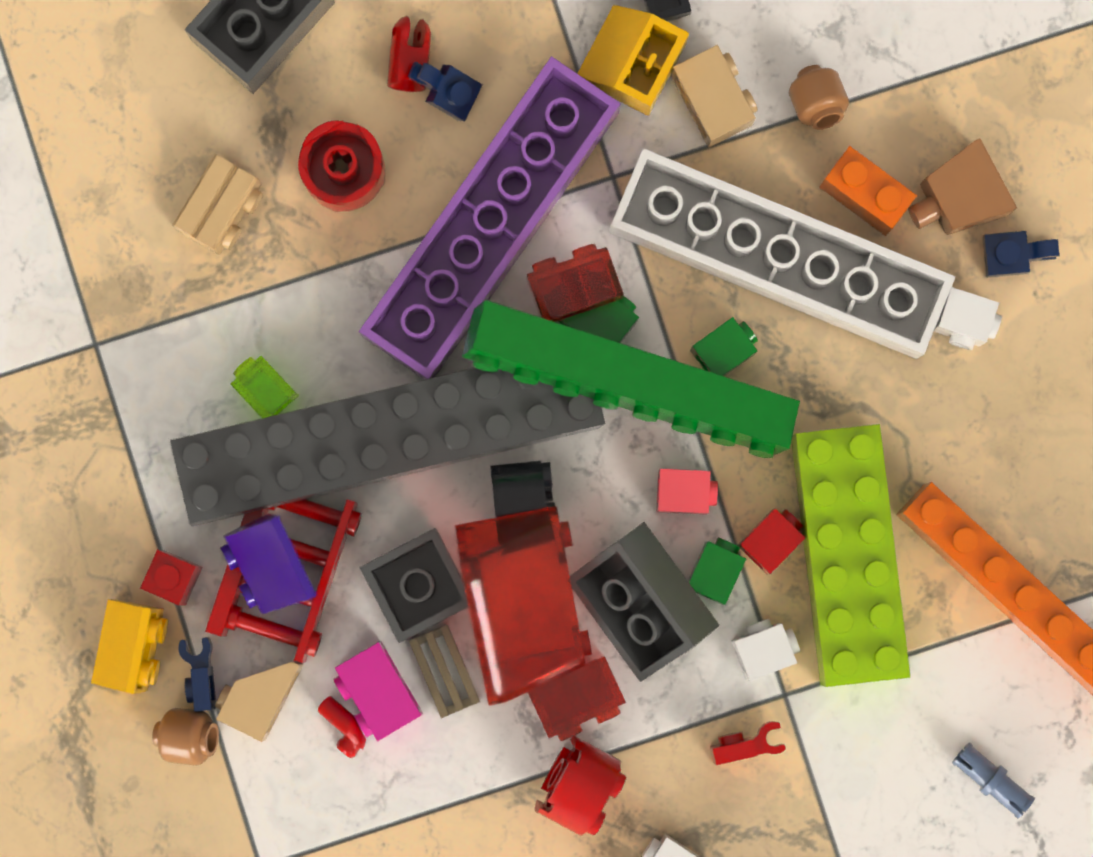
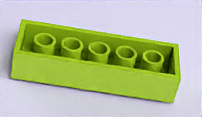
M880 424L796 433L792 436L791 442L800 519L803 525L802 535L805 537L803 544L820 686L832 687L911 678Z

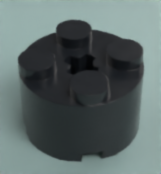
M541 460L490 466L499 550L548 545L550 541L558 540L555 502L546 503L547 501H553L550 462L541 463Z

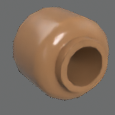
M819 65L803 68L798 72V78L791 83L789 88V96L800 122L807 126H813L816 130L827 129L838 124L843 119V113L849 105V99L838 72L831 68H821Z
M173 708L167 711L162 720L155 724L152 740L153 744L158 747L159 754L164 761L197 766L204 763L208 757L213 756L216 752L219 730L217 724L213 723L210 715L204 711L194 712L191 709Z

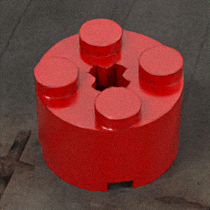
M333 120L317 126L306 136L299 155L298 170L308 192L319 204L335 212L352 211L367 205L376 197L385 182V163L376 139L366 128L350 122ZM341 158L343 162L349 163V171L344 174L339 170L335 171L337 169L335 162Z
M573 736L570 739L573 745L572 750L563 747L552 764L541 787L548 794L544 803L538 799L536 800L535 812L580 836L586 832L595 836L606 816V813L602 811L610 796L613 798L618 796L626 781V775L621 773V761L618 758L577 736Z

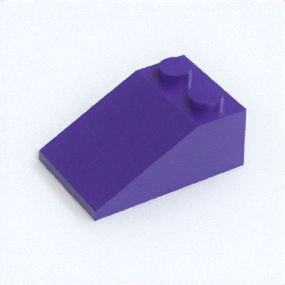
M268 513L223 535L227 544L220 547L221 552L230 570L238 567L245 580L244 584L239 585V589L249 609L257 606L259 611L265 614L317 596L279 516Z

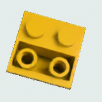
M613 5L577 74L612 98L649 116L672 73L673 67L676 65L687 44L689 32L654 14Z
M108 599L91 680L92 684L130 694L148 691L149 684H156L160 668V660L154 659L157 643H164L168 628V619L162 618L163 608Z

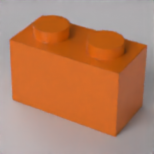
M851 146L847 148L819 187L884 236L894 228L917 197L915 193Z

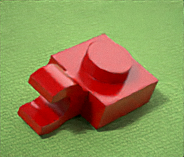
M776 721L764 723L759 728L756 736L752 738H744L742 732L719 736V744L710 746L714 764L721 765L765 753H782L786 750L785 744L772 746L766 740L769 731L781 728L780 723Z

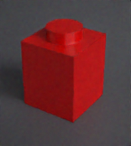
M775 508L737 546L764 573L769 575L805 539L799 532L803 525L787 509L780 513Z
M157 549L140 589L178 606L186 605L203 567L165 550Z

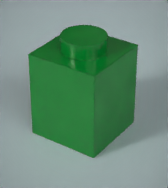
M732 317L694 344L690 351L705 371L726 376L755 355L758 350L753 344L758 342V339L745 321L738 324L734 317Z
M719 537L715 544L706 541L688 578V582L695 592L721 605H726L746 561V558L738 555L741 548Z

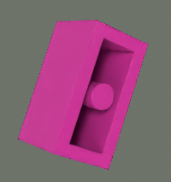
M382 641L335 667L339 676L333 679L345 701L350 698L354 700L360 713L355 715V719L366 737L373 734L378 742L424 714Z

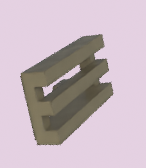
M448 624L409 640L441 718L480 702ZM443 636L469 696L466 699L461 700L436 641V638ZM428 642L453 702L452 705L447 707L421 648V644Z

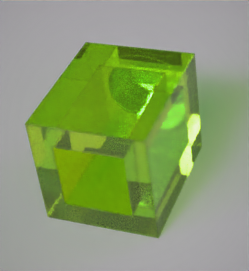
M262 356L256 360L249 357L233 372L236 379L230 385L261 418L279 415L299 396Z

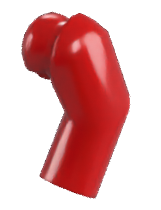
M332 696L327 697L320 704L317 712L344 735L338 740L337 748L347 757L353 758L357 755L360 748L364 750L366 738L354 715Z

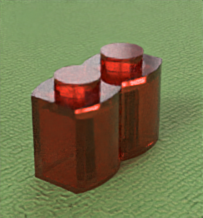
M589 244L572 251L573 258L567 261L557 263L556 258L552 257L532 265L533 272L526 275V280L540 318L559 322L623 298L624 293L607 247L597 249L596 244Z

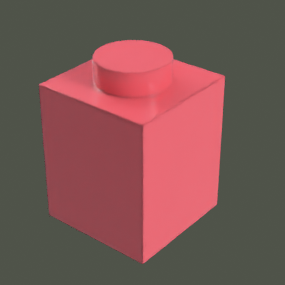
M659 469L656 512L707 515L709 513V506L717 505L718 481H710L711 471Z

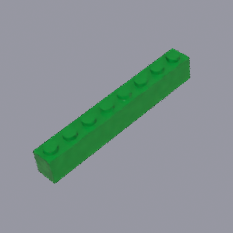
M484 300L473 310L462 353V358L472 360L473 366L480 370L497 372L498 369L513 373V378L519 382L531 385L542 382L554 386L553 391L560 395L578 397V394L593 398V404L598 407L612 410L621 407L633 411L632 416L648 422H656L657 419L672 423L671 428L675 431L685 434H695L696 431L710 435V441L723 446L739 444L748 447L750 454L762 458H773V455L790 449L800 404L799 400L488 300Z

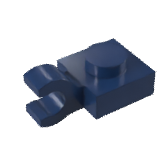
M414 62L407 76L430 90L425 102L458 121H466L483 85L455 67L445 64L442 65L439 71L428 63L421 65L418 62Z
M1026 231L985 234L982 237L986 278L1030 273V261L1054 260L1060 256L1058 239L1027 243Z
M209 637L202 638L203 649L199 655L190 653L188 640H180L178 646L179 654L184 661L192 666V669H190L191 677L185 678L187 703H194V712L215 709L216 694L213 666H211V653L213 649L211 639Z

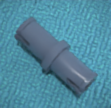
M968 743L964 750H961L952 761L954 766L960 768L981 786L979 789L981 793L985 796L989 794L1013 813L1017 819L1023 815V811L1026 812L1035 800V797L1029 795L1006 775L1008 770L1002 765L996 767L977 751L971 743Z

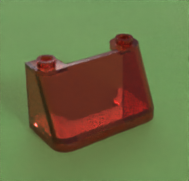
M557 506L455 525L461 572L488 705L507 703L585 665L584 656L592 655L588 630H579L565 547L573 546L569 522H560Z

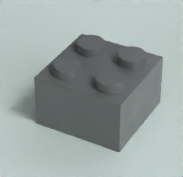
M436 528L359 567L398 643L476 604Z

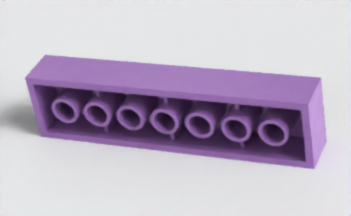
M551 56L359 330L361 336L424 380L435 378L469 330L473 310L484 300L489 301L618 116L621 103Z

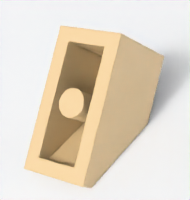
M293 661L237 680L232 687L226 684L215 704V707L220 709L216 720L260 742L265 741L304 664Z

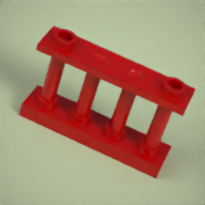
M305 499L244 514L240 527L266 515L268 510L275 511L276 508L337 527L330 551L289 538L299 559L324 567L317 591H315L317 596L300 602V604L311 607L303 631L242 612L243 607L238 606L237 603L241 594L239 585L244 584L245 580L238 567L230 570L227 564L205 632L226 637L228 630L235 631L236 628H240L298 647L294 661L305 663L308 655L315 657L322 638V633L316 630L347 536L355 537L362 517V513L356 511L358 503L347 499L343 511Z

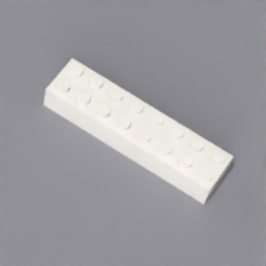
M644 148L638 158L609 232L915 359L925 354L956 276Z

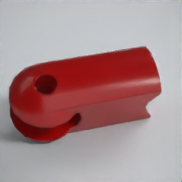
M404 16L396 22L392 30L387 86L398 91L422 92L426 90V87L407 76L414 62H418L421 65L424 63L429 64L431 31L425 20L420 19L415 27L413 46L408 45L410 19L408 16Z

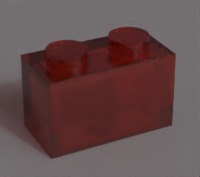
M604 655L528 690V694L548 738L557 735L560 742L581 733L583 730L580 724L594 717L598 724L618 716L621 714L618 706L626 703Z

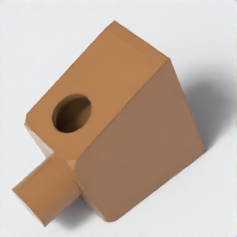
M979 138L920 183L926 198L911 205L908 211L918 229L939 220L944 232L949 235L1004 218L1015 211L1017 206L983 142Z

